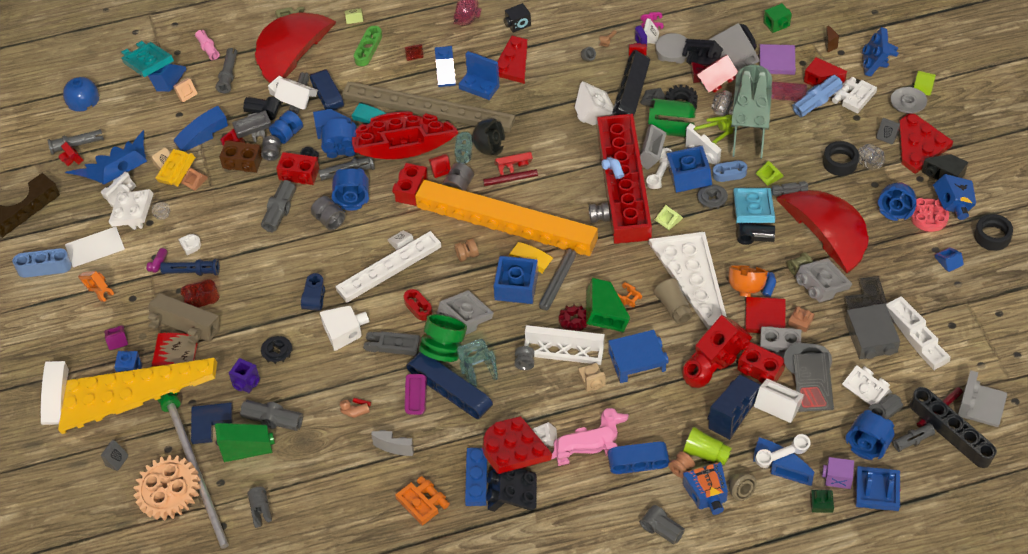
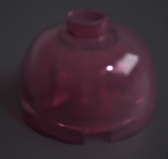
M458 0L453 24L467 26L472 24L475 18H479L481 8H478V0Z

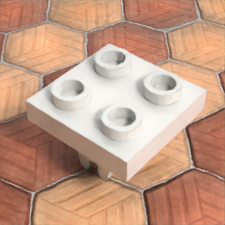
M148 189L119 193L109 219L110 225L112 227L129 225L134 230L138 226L142 229L151 204L153 192Z

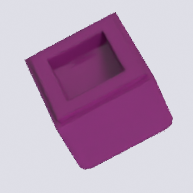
M121 325L104 331L109 350L128 345L124 326Z

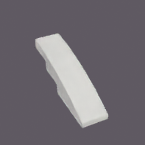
M902 296L886 304L889 314L898 328L933 370L950 362V356L938 345V338L926 327V320Z

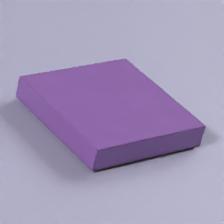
M760 44V66L766 68L771 74L795 75V45Z

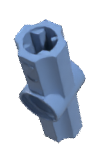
M834 74L821 84L809 89L805 96L792 105L795 114L803 117L814 108L826 103L830 96L843 87L841 79Z

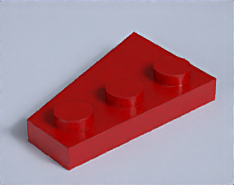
M516 36L510 37L497 61L500 78L525 84L528 39Z

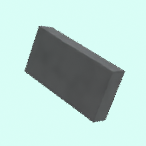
M265 110L234 121L232 124L237 137L241 138L269 128L271 122Z

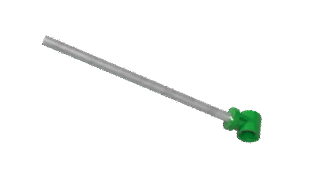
M173 392L161 396V399H158L162 411L170 413L187 461L191 462L198 471L197 475L201 479L198 482L201 488L198 490L219 545L224 549L229 544L178 414L177 408L181 404L179 397H177L178 393L173 394Z

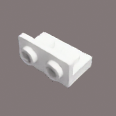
M856 365L842 383L845 388L869 405L879 403L887 394L892 393L888 388L890 384L882 378L879 380L873 377L874 373L865 366L861 369Z

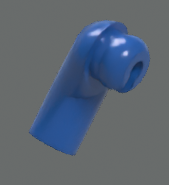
M768 272L762 294L771 297L776 286V278L774 273Z

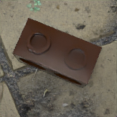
M225 141L219 156L222 168L257 173L262 161L261 146L258 144Z

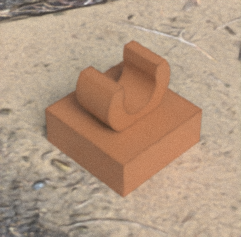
M798 306L790 317L788 326L807 332L815 314Z

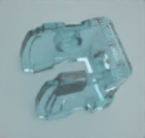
M483 339L475 340L457 348L462 374H466L468 383L477 387L475 372L472 366L483 361L487 365L492 378L498 379L495 355L492 350H488ZM477 351L474 356L468 357L471 352Z

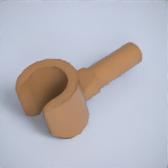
M613 30L608 36L601 35L599 46L609 47L610 40L617 31Z

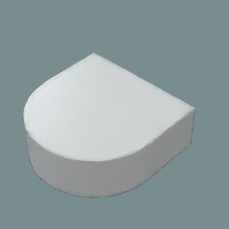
M189 234L178 239L186 255L198 251L201 247L200 238L195 234Z

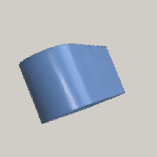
M61 248L19 253L12 260L18 275L23 278L65 273L72 267L67 251Z

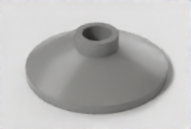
M903 87L892 93L891 104L898 111L917 113L926 107L927 97L919 89Z

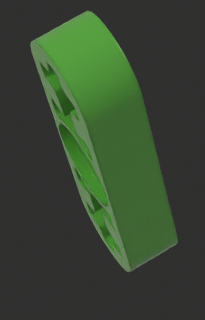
M370 26L367 28L354 53L356 65L366 66L371 61L382 39L380 27ZM366 44H371V45H372V46L369 47V48H365V47H364Z

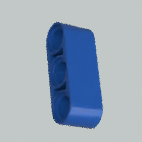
M664 442L613 447L607 452L610 471L613 474L663 469L670 462L667 445Z

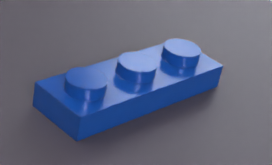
M467 448L466 506H487L488 461L483 454L482 448Z

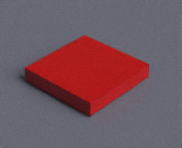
M746 297L745 330L748 333H761V327L785 328L786 299Z

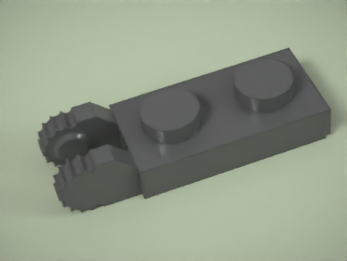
M383 331L368 332L366 339L373 342H365L363 348L369 352L378 351L416 356L420 344V336Z

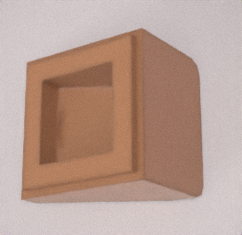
M189 168L180 183L196 191L208 177Z

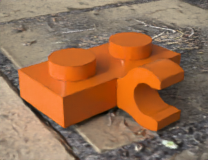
M83 272L78 276L89 291H95L101 302L106 301L103 296L104 292H107L109 296L114 295L112 289L106 288L108 287L105 283L106 279L100 272Z

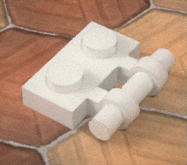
M851 77L842 84L843 87L834 93L832 102L837 104L843 100V107L858 114L876 93L877 87L863 80L857 84L856 79Z

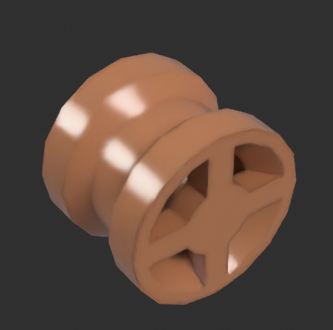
M679 452L676 459L671 460L668 466L677 477L683 478V473L692 470L695 467V463L687 453Z

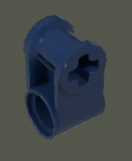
M313 273L307 277L301 297V309L322 310L325 287L323 285V277L320 274Z

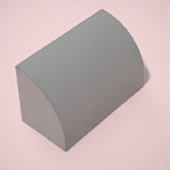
M653 124L647 129L640 154L641 164L647 170L660 160L666 132Z

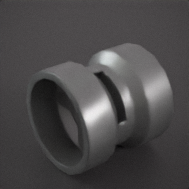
M266 136L263 139L261 151L263 159L275 161L279 158V148L281 145L279 138Z
M608 202L598 206L589 204L591 223H596L598 220L610 221Z

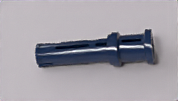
M217 258L211 261L198 259L196 262H161L160 271L161 274L196 273L199 276L203 274L219 275L220 264Z

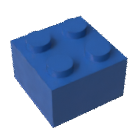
M703 145L667 153L669 172L676 193L712 185L711 170Z
M500 256L494 282L495 300L533 304L538 279V260Z

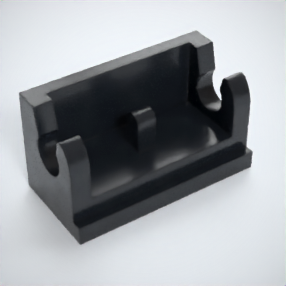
M686 39L682 56L686 57L689 52L686 61L688 64L695 62L709 66L721 57L723 48L715 40Z

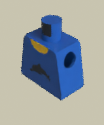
M947 174L943 175L933 184L943 209L955 212L959 220L968 218V211L976 205L973 182Z

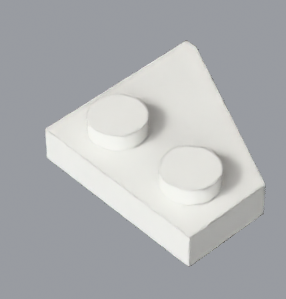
M690 123L686 131V149L703 145L708 163L719 164L721 149L715 143H712L705 134L700 136L694 131L695 126Z

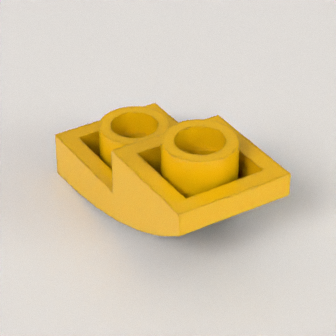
M520 242L516 244L508 255L509 257L537 259L538 271L540 273L544 272L553 259L545 252Z

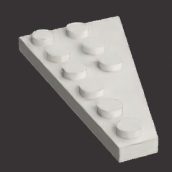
M705 232L649 239L650 247L671 277L678 280L682 293L709 330L721 315L727 317Z

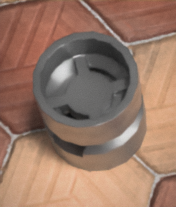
M455 163L442 185L466 191L474 173L467 165Z
M327 196L318 198L311 207V214L328 230L337 229L345 220V212Z

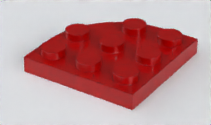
M521 416L496 422L488 428L484 435L482 444L483 454L498 474L547 462L552 458L550 450Z

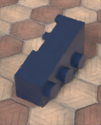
M739 374L710 407V413L707 418L709 420L708 429L730 440L755 404L761 385Z

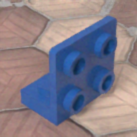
M467 51L465 54L467 74L459 83V89L490 100L500 87L498 62Z

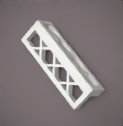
M526 325L524 346L529 347V344H538L541 348L534 351V357L589 364L597 363L601 365L604 351V334ZM556 346L560 350L556 353H551L548 348ZM573 348L577 349L579 353L570 355L567 351ZM599 351L598 358L589 357L587 353Z

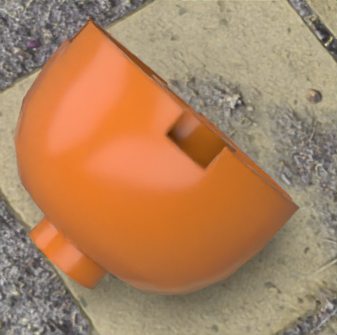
M732 265L729 267L728 274L730 286L734 290L739 291L740 296L751 297V293H758L764 288L768 271L758 267L753 269L745 265Z

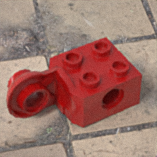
M721 315L695 345L693 356L685 362L682 375L686 384L692 388L704 387L709 383L717 368L722 370L735 362L740 351L748 347L752 336L737 322ZM698 367V372L694 375V369Z

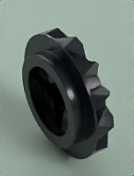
M283 336L270 337L261 346L262 357L268 363L284 362L286 358H290V353L293 351L291 342ZM274 346L280 350L279 354L274 352Z

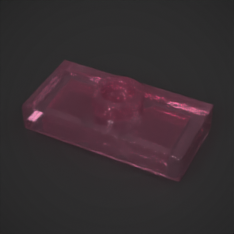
M772 82L771 99L798 101L806 95L807 84Z

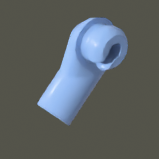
M608 157L602 160L603 169L609 168L613 170L616 179L624 177L622 167L617 159Z

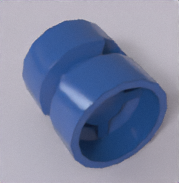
M287 110L280 116L279 120L270 125L269 131L272 136L279 138L281 143L285 144L294 134L302 129L303 123L294 112Z

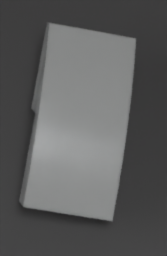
M372 431L373 445L377 448L397 455L413 456L412 438H393L392 431Z

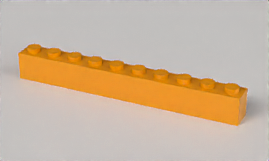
M427 180L423 181L415 195L417 208L453 217L457 220L467 221L492 230H499L527 240L541 242L545 245H552L563 250H575L580 255L591 256L598 240V228Z

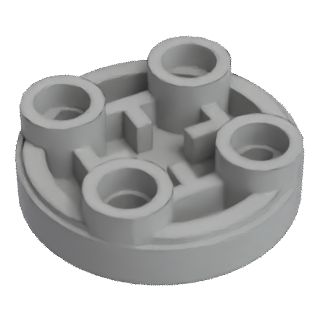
M677 33L661 36L656 42L658 60L676 62L678 64L685 62L689 52L686 57L682 56L687 38Z

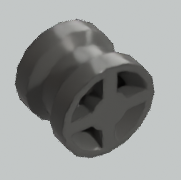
M521 346L515 350V367L517 369L530 370L534 367V349L528 346Z

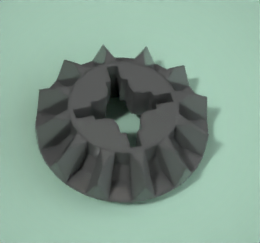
M718 185L702 187L698 192L699 203H702L703 208L709 207L710 210L713 207L719 209L720 206H725V202L728 199L726 190ZM709 196H710V197L716 196V199L713 198V199L709 200Z

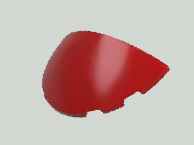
M293 13L279 17L269 23L262 30L256 42L255 60L262 71V76L269 83L278 76L286 78L297 67L299 59L313 44H318L336 24V21L319 14Z
M392 112L371 118L370 123L367 125L361 124L356 129V137H352V147L354 152L372 158L403 159L418 156L440 147L458 134V130L448 121L442 123L438 121L437 116L425 113L422 117L413 115V112Z
M814 190L798 191L777 197L776 200L799 224L803 222L823 243V249L846 273L853 270L862 261L869 241L867 225L861 214L851 204L840 197Z

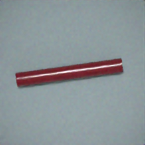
M537 169L483 179V184L485 187L536 177L538 172Z
M957 387L942 401L949 406L963 393V390ZM923 419L917 422L919 428L927 424Z

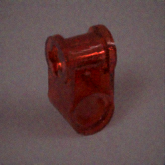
M210 279L185 285L180 290L181 295L184 297V303L197 308L214 304L220 298L215 282Z

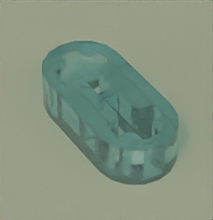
M468 132L459 133L456 137L455 160L458 163L464 164L471 160L473 142L472 135Z

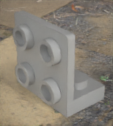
M970 370L958 415L966 419L999 427L1007 393L981 386L980 381H977L979 372Z

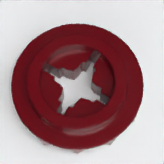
M573 304V306H566L564 310L560 311L559 323L561 327L565 330L581 331L588 326L586 324V310L583 309L582 305L578 307ZM577 314V318L571 320V316Z

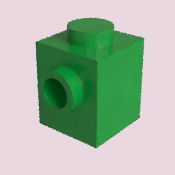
M781 3L765 10L763 23L772 33H775L790 26L792 13Z

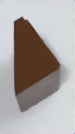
M828 25L826 27L825 39L827 52L838 48L839 35Z

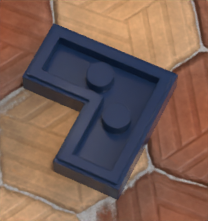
M232 402L191 407L192 444L213 442V425L217 423H233Z

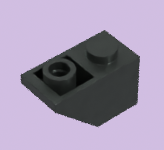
M952 154L929 157L924 160L922 173L937 180L945 174L963 178L968 162Z

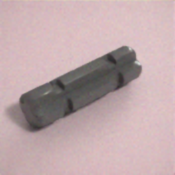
M803 181L799 182V184L795 182L782 184L781 186L773 185L771 187L772 195L780 196L781 194L808 191V183Z

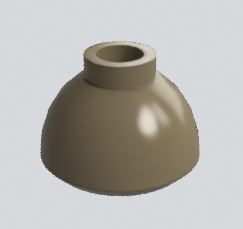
M748 473L732 474L728 480L729 491L737 501L748 499L756 489V479Z

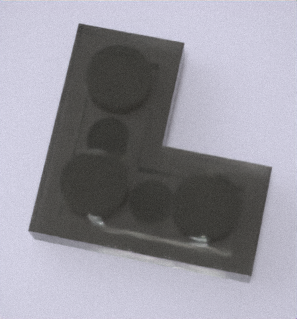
M879 276L860 278L859 286L862 294L845 296L844 299L847 310L887 304Z

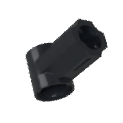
M246 97L243 109L244 112L260 113L266 110L269 119L274 120L281 107V102L275 97H268L266 100Z
M738 223L737 240L743 245L752 244L754 241L774 242L775 225Z

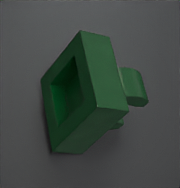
M811 490L812 512L833 513V490Z

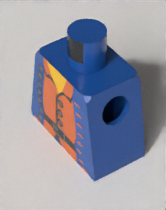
M721 462L683 473L682 484L698 509L709 507L713 515L724 511L722 503L727 501L728 489Z

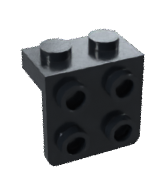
M519 468L500 474L493 469L488 473L487 510L495 512L505 503L530 511L536 508L537 475L534 472Z

